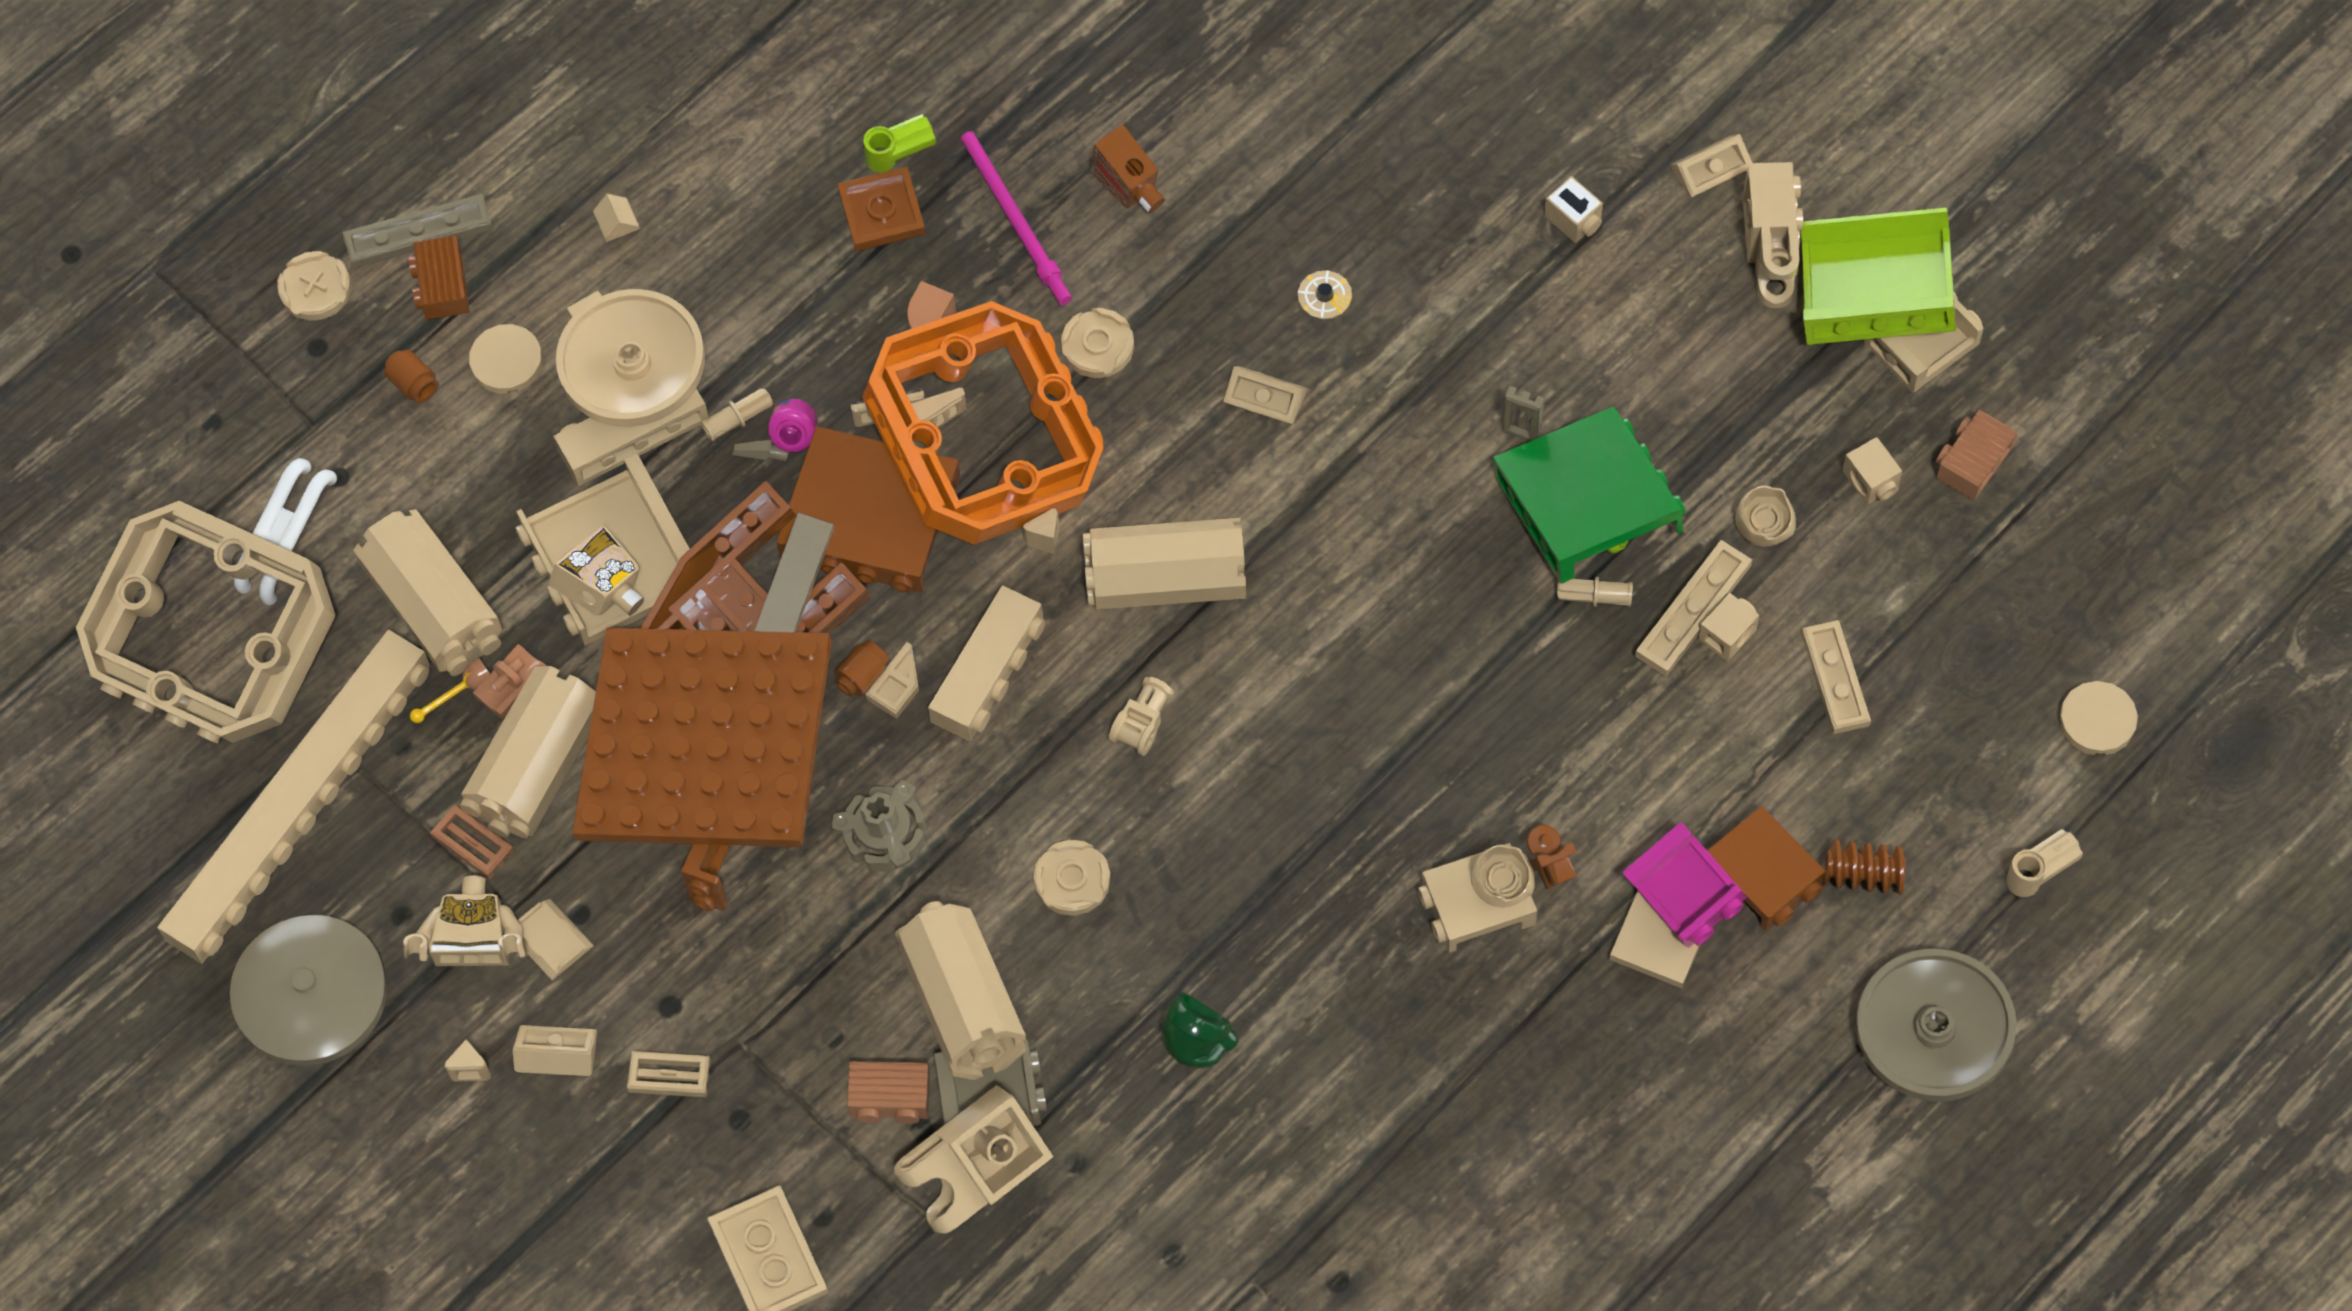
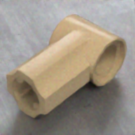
M2061 829L2032 849L2018 852L2014 856L2006 876L2008 889L2014 895L2020 897L2034 895L2039 890L2040 885L2082 858L2083 853L2079 847V842L2071 832ZM2019 870L2030 871L2034 877L2023 876Z

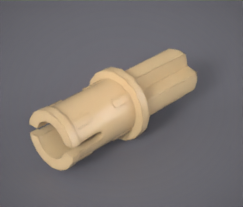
M759 389L735 404L730 401L726 408L702 420V427L708 438L713 442L732 429L739 426L745 427V421L773 405L772 398L765 389Z
M1595 577V580L1572 579L1562 584L1558 581L1557 598L1566 601L1591 602L1594 607H1597V603L1627 605L1631 607L1633 583L1599 581V577Z

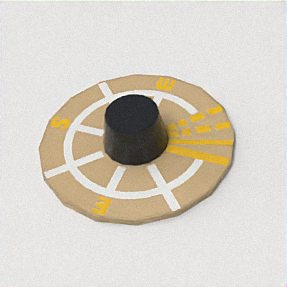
M1328 270L1317 271L1308 275L1301 282L1298 290V301L1302 309L1312 317L1319 319H1330L1341 315L1349 307L1352 299V291L1348 281L1340 274Z

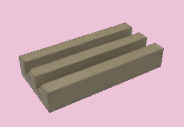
M1509 386L1504 402L1503 432L1528 441L1539 438L1542 431L1545 398L1537 396L1534 402L1530 400L1531 393L1523 391L1520 397L1516 395L1517 388ZM1515 405L1520 407L1518 427L1513 426ZM1530 410L1532 411L1530 431H1527Z

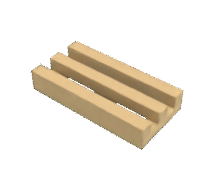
M632 1051L627 1085L628 1092L707 1097L706 1087L709 1080L710 1057ZM639 1064L700 1067L699 1072L667 1069H641ZM637 1078L698 1082V1084L637 1081Z

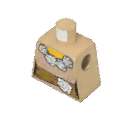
M601 525L555 563L548 583L553 589L594 615H602L611 606L616 604L630 616L639 609L644 601V598L632 589L640 571L638 564L604 525Z

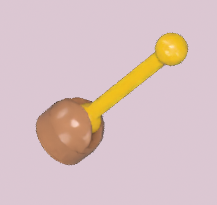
M478 657L467 665L464 669L463 681L422 709H413L410 713L411 721L421 723L425 719L426 714L464 689L476 690L490 675L480 658Z

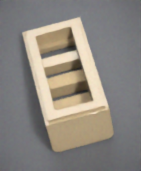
M957 388L911 403L919 420L930 421L938 428L967 410L963 388Z

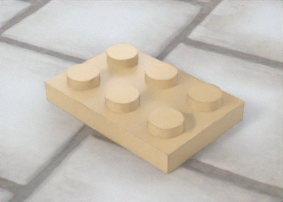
M780 1185L708 1218L748 1311H791L829 1294Z

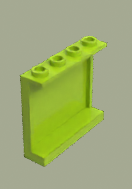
M1947 208L1803 221V230L1800 231L1802 238L1805 304L1803 316L1807 345L1956 331Z

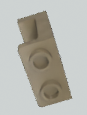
M1028 1039L1026 1041L1023 1040L1026 1052L1009 1067L994 1073L992 1067L983 1069L984 1077L975 1080L952 1076L943 1053H934L945 1124L997 1085L1013 1095L1033 1126L1041 1125L1039 1112L1046 1111L1047 1108L1043 1087L1035 1088L1033 1075L1041 1074L1038 1052L1037 1050L1029 1052Z

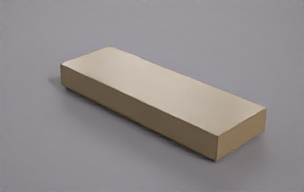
M1839 620L1802 628L1801 635L1832 733L1837 734L1870 726L1871 719Z

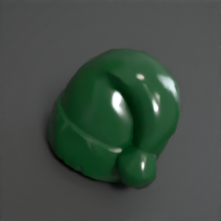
M1181 992L1174 997L1167 1008V1014L1162 1025L1163 1043L1169 1055L1182 1065L1190 1068L1211 1067L1219 1062L1225 1051L1234 1049L1239 1040L1236 1033L1232 1031L1233 1024L1191 995Z

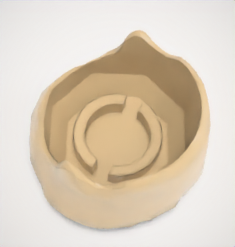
M1762 485L1748 491L1741 499L1736 510L1735 524L1739 533L1753 545L1768 547L1779 544L1794 534L1796 530L1795 511L1783 489Z
M1495 845L1485 850L1475 862L1472 870V885L1477 895L1486 903L1496 907H1510L1525 900L1533 893L1535 889L1534 870L1527 856L1518 847Z

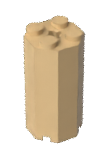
M416 509L409 510L411 516H404L401 511L392 512L369 527L363 535L367 542L363 548L358 543L353 551L360 566L439 672L448 671L451 676H457L464 672L469 663L482 655H489L495 652L500 647L501 641L498 636L503 631L496 614Z
M1240 518L1090 529V533H1083L1088 606L1096 605V610L1246 598L1245 562Z
M552 666L534 667L461 794L463 800L459 805L460 808L474 817L484 819L489 823L488 829L503 838H508L510 833L522 838L534 835L588 740L596 691L579 678L570 674L566 680L556 677L560 670Z
M939 901L930 902L923 906L919 914L896 931L895 936L903 961L951 1074L955 1077L975 1080L984 1077L983 1069L992 1067L994 1073L1005 1070L1026 1052V1046L1023 1041H1026V1035L970 908L953 904L943 906Z

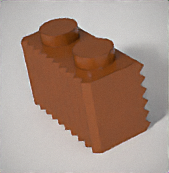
M451 235L450 237H437L435 240L415 241L413 243L415 255L408 256L412 278L418 277L419 287L412 288L416 309H423L426 320L470 313L462 253L457 236Z

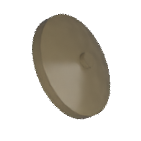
M305 915L289 918L259 934L240 956L230 985L232 1012L236 1023L249 1043L259 1052L273 1060L297 1066L327 1063L348 1054L358 1047L377 1025L384 1010L387 997L385 968L371 941L353 925L340 919L323 915Z
M1921 949L1892 959L1872 976L1859 1002L1856 1024L1857 1038L1868 1065L1890 1087L1905 1095L1921 1100L1951 1101L1980 1091L2002 1072L2011 1056L2015 1042L2016 1014L2012 999L2004 984L1983 963L1968 955L1952 950Z

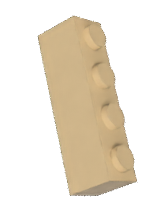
M695 389L684 404L659 420L643 425L617 426L606 424L590 417L578 424L572 423L565 426L560 433L554 435V439L560 456L579 487L624 464V459L635 454L640 456L701 425V421L709 416L705 402L698 390Z
M1003 585L1001 586L930 703L928 710L931 723L971 742L977 731L981 733L985 729L991 715L989 712L995 700L998 702L1002 700L1008 689L1009 681L1007 680L1013 670H1020L1027 657L1026 648L1032 639L1036 641L1043 632L1046 621L1043 619L1041 603Z

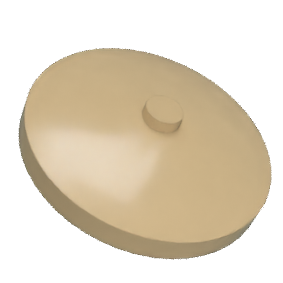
M642 289L611 292L586 304L565 326L556 350L558 376L564 392L573 405L585 415L597 421L617 426L643 425L671 414L692 395L701 379L705 365L704 343L693 316L674 299L658 292Z

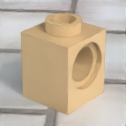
M1877 437L1846 454L1842 470L1867 505L1877 499L1884 501L1893 496L1899 489L1902 475L1901 468Z
M1729 593L1702 622L1698 640L1728 662L1755 633L1759 614H1757L1756 609L1750 602L1742 598L1737 599Z

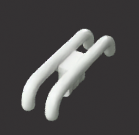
M301 458L292 461L281 475L252 534L292 552L324 487L336 483V474L326 469L318 472L310 481L293 513L282 507L298 476L309 473L311 471V464L308 460ZM243 551V553H242V555H241V557H240L238 563H240L241 560L243 559L244 551ZM263 575L259 588L260 598L266 605H273L277 601V595L274 592L277 581ZM234 578V586L238 592L242 594L250 592L252 586L249 579L240 580Z

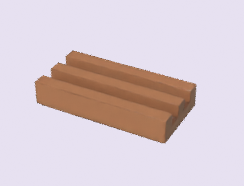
M454 805L430 832L433 839L489 880L495 875L494 871L496 868L500 869L504 865V859L507 856L511 857L515 852L510 844L457 805ZM457 818L498 848L499 851L494 854L452 823V821ZM447 829L461 841L466 843L480 855L489 860L488 864H485L483 861L478 859L476 856H474L460 844H458L445 833H443V831Z

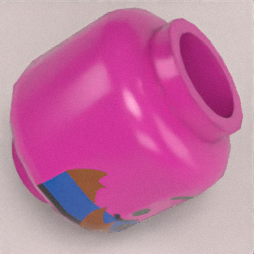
M788 399L779 403L774 408L768 424V434L772 443L785 452L796 453L805 450L810 445L815 428L818 426L815 410L807 402L800 399Z

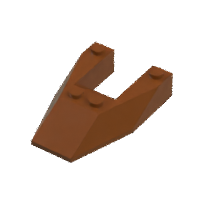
M767 481L762 483L681 556L640 629L755 630L768 594L741 565L796 517L792 508ZM842 562L813 587L797 632L830 633L871 598L867 589Z

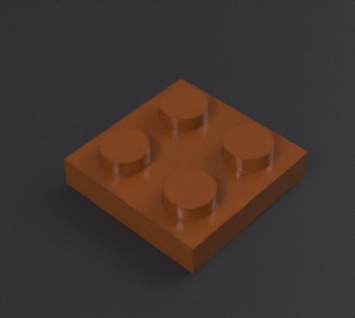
M907 166L838 183V190L855 251L926 234Z

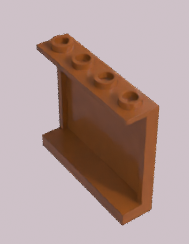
M816 426L789 506L796 517L799 512L834 524L835 526L820 570L829 574L842 562L863 583L875 584L879 582L891 585L892 588L900 592L909 593L913 590L923 593V575L938 530L924 524L885 443ZM937 455L952 487L957 489L961 477L958 459ZM796 517L780 531L776 542L780 559Z

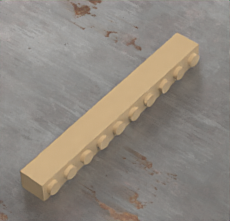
M389 629L159 924L157 928L166 942L203 964L208 956L214 955L219 950L226 932L232 925H237L243 919L247 910L246 906L255 895H260L266 889L270 881V875L276 867L284 864L289 859L296 841L301 835L307 834L312 829L316 821V815L324 805H329L335 799L339 786L346 776L352 775L359 768L363 754L370 745L374 746L383 736L384 727L393 716H397L402 712L407 703V697L413 689L420 687L425 682L431 667L425 651Z

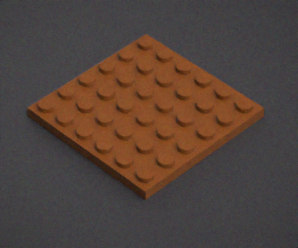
M606 628L572 832L575 840L803 847L832 644L830 634Z

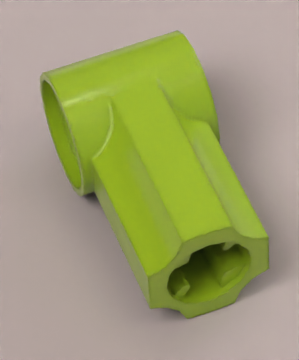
M919 115L890 128L878 126L868 130L864 135V159L867 167L874 172H886L894 167L897 160L935 145L936 139L928 119L923 115ZM877 148H885V149H886V150H884V151H875V149H877Z

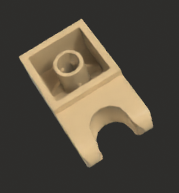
M1793 162L1748 163L1742 199L1747 263H1755L1757 296L1759 302L1769 308H1782L1792 301L1794 277L1797 275L1800 260L1799 230H1803L1802 208H1797V198H1800L1801 182L1800 176H1794ZM1770 280H1781L1784 292L1779 295L1771 294L1767 290L1766 285Z
M996 1085L902 1157L895 1164L894 1173L902 1184L909 1187H918L933 1178L941 1179V1194L927 1209L926 1217L934 1232L943 1234L957 1228L988 1203L990 1205L995 1203L1054 1156L1013 1095Z

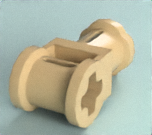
M1144 677L1141 683L1143 689L1137 700L1129 699L1124 710H1121L1117 715L1109 734V741L1125 743L1136 748L1137 753L1142 756L1148 753L1156 737L1157 730L1161 724L1160 710L1165 701L1171 700L1174 694L1171 687L1154 677Z

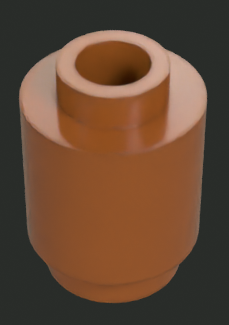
M411 350L396 351L386 360L385 377L409 400L422 403L436 392L438 381L435 379V373Z
M869 640L865 641L863 645H857L834 671V675L837 678L835 681L836 686L847 696L852 697L855 694L862 697L886 670L885 664L889 661L887 654L878 645Z

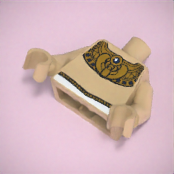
M475 875L465 876L463 878L462 894L444 895L440 906L433 908L417 932L404 938V958L408 959L410 954L419 953L420 961H426L428 957L427 950L429 949L435 966L509 965L508 954L519 952L520 958L525 957L522 943L523 928L510 907L501 905L497 895L485 894V878Z

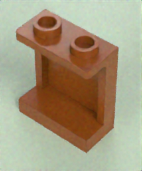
M1760 806L1707 850L1746 894L1747 898L1745 901L1761 917L1760 926L1765 931L1775 924L1778 927L1784 925L1794 915V908L1803 900L1806 903H1810L1824 888L1822 883L1826 871L1763 806Z
M693 844L681 869V874L689 899L698 908L706 911H713L714 908L725 911L728 904L720 878L717 875L731 845Z

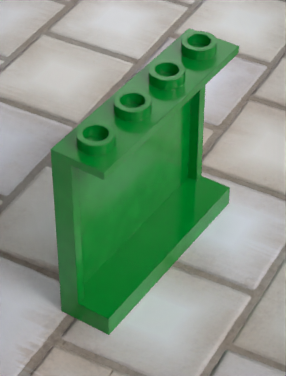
M1614 406L1493 457L1495 479L1561 584L1575 578V563L1668 523L1672 524L1677 534L1683 532L1682 516L1686 514L1681 498L1677 494H1671L1663 471L1660 468H1654L1646 445L1644 443L1638 444L1634 438L1635 434L1630 421L1626 417L1622 419Z

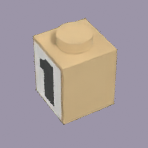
M1571 176L1546 198L1545 217L1573 242L1577 243L1583 236H1591L1600 227L1603 203Z

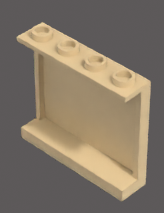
M638 454L624 459L626 471L528 518L525 517L522 509L516 511L521 525L515 527L524 547L531 545L536 555L531 556V559L540 577L547 574L550 579L555 563L601 525H604L638 564L640 571L632 589L642 596L644 601L639 609L630 616L616 604L611 606L602 615H594L553 589L550 585L547 586L556 607L563 604L568 613L562 617L572 637L579 634L585 646L604 637L606 628H623L648 616L681 556L689 550L685 539Z

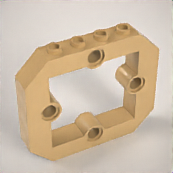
M177 501L130 519L76 626V630L91 677L103 683L100 690L121 699L123 693L135 698L132 705L153 714L155 708H158L167 713L164 718L165 720L184 729L188 723L199 727L197 735L218 744L220 738L234 743L283 723L336 615L321 569L315 563L188 504ZM178 536L214 552V560L217 566L236 579H250L259 572L294 588L272 634L258 633L251 637L246 644L245 658L254 667V670L234 709L194 691L188 681L173 672L160 671L155 673L118 656L137 617H152L162 608L164 594L155 581ZM243 550L244 556L241 562L232 565L234 554ZM145 588L144 598L140 602L134 603L137 591ZM270 647H275L274 657L264 663V652ZM176 685V693L173 698L165 701L164 695L166 690L170 686Z

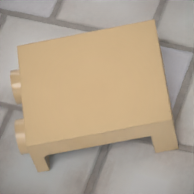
M1955 292L1956 331L1864 340V343L1912 393L1916 392L1980 343L1983 332L1982 322L1974 311L1967 310L1958 301Z
M1483 852L1422 873V886L1418 887L1419 898L1425 910L1431 908L1435 921L1431 922L1434 936L1438 944L1444 942L1448 953L1456 951V945L1460 942L1519 923L1521 930L1536 925L1537 909L1531 895L1510 907L1492 906L1477 895L1472 885V870L1475 862Z

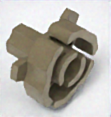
M901 780L894 788L872 787L869 791L870 797L865 798L863 795H856L845 812L833 814L832 829L834 832L843 834L846 848L854 862L859 863L865 859L868 870L872 872H888L894 870L895 867L898 869L907 865L917 857L925 846V838L922 831L926 829L927 825L924 814L913 799L916 791L915 786L905 780ZM911 815L916 819L918 828H916L912 840L903 845L910 832ZM855 835L866 848L877 852L888 851V854L884 856L865 854L863 859L861 850L855 844Z

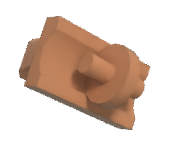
M518 644L503 661L498 660L493 665L494 671L473 692V695L503 719L511 709L534 667L546 665L534 658Z

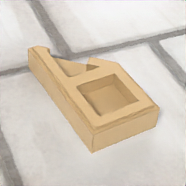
M905 643L886 670L865 694L868 701L896 719L919 692L913 650L910 643Z

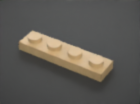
M1720 540L1638 647L1635 657L1667 677L1699 635L1702 622L1732 592L1751 567L1752 559Z

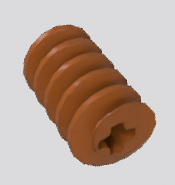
M1834 839L1826 855L1824 887H1826L1830 877L1835 878L1837 888H1842L1846 878H1849L1853 890H1857L1861 881L1865 880L1868 892H1873L1877 882H1881L1883 892L1888 894L1892 884L1895 883L1897 884L1899 895H1902L1906 875V858L1904 857L1902 847L1895 846L1891 856H1889L1886 845L1880 844L1876 853L1873 854L1871 844L1864 843L1861 851L1858 853L1855 841H1849L1845 850L1842 851L1840 841Z

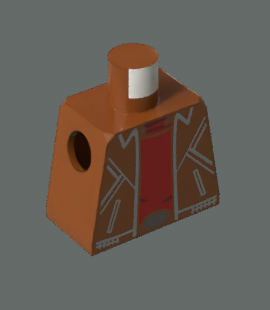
M1123 124L1094 144L1090 172L1125 208H1130L1139 202L1148 213H1152L1164 203L1165 198L1155 188L1158 176L1157 167Z

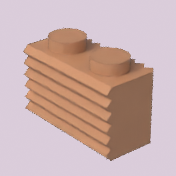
M1979 409L1973 419L1967 416L1956 432V436L1959 438L1953 447L1946 444L1936 460V463L1940 465L1937 479L1943 481L1945 485H1950L1952 489H1956L1959 493H1963L1964 496L1969 497L1971 500H1975L2013 448L2018 432Z
M850 1062L847 1100L850 1117L856 1118L857 1121L863 1123H876L880 1121V1117L896 1118L897 1122L904 1124L917 1123L919 1118L927 1119L929 1117L931 1077L929 1063Z

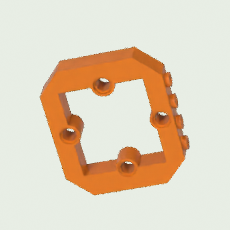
M992 301L886 337L862 395L924 524L973 545L1019 529L1025 523L1051 508H1055L1059 514L1078 507L1088 491L1104 448L1102 434L1096 426L1093 427L1087 415V406L1083 397L1076 394L1071 384L1070 371L1064 363L1061 364L1055 352V343L1051 334L1045 332L1040 321ZM1006 346L1031 395L1029 404L1031 412L1035 417L1045 422L1064 462L1038 471L1028 461H1013L1004 470L996 487L959 500L936 455L942 441L941 432L932 422L918 419L901 383L934 371L944 381H960L967 375L975 357ZM947 354L956 355L961 361H954ZM1045 394L1055 396L1058 401L1049 400ZM913 441H921L927 448H919ZM1011 481L1022 483L1025 489L1015 487Z

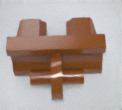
M1540 825L1530 831L1527 837V847L1531 854L1535 856L1529 862L1534 872L1539 871L1547 890L1576 877L1569 857L1577 852L1573 842L1560 847V834L1555 828L1549 825Z

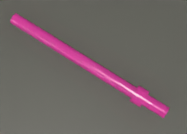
M971 131L965 133L961 137V141L1036 264V273L1043 285L1049 286L1059 305L1068 304L1072 300V296L1061 280L1062 273L1055 261L1049 260L975 134Z

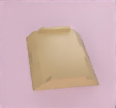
M551 899L539 902L518 919L523 928L522 943L524 951L552 981L594 947Z

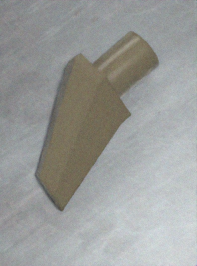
M771 439L734 444L731 449L732 456L768 461V458L786 462L788 452L777 448L772 444Z

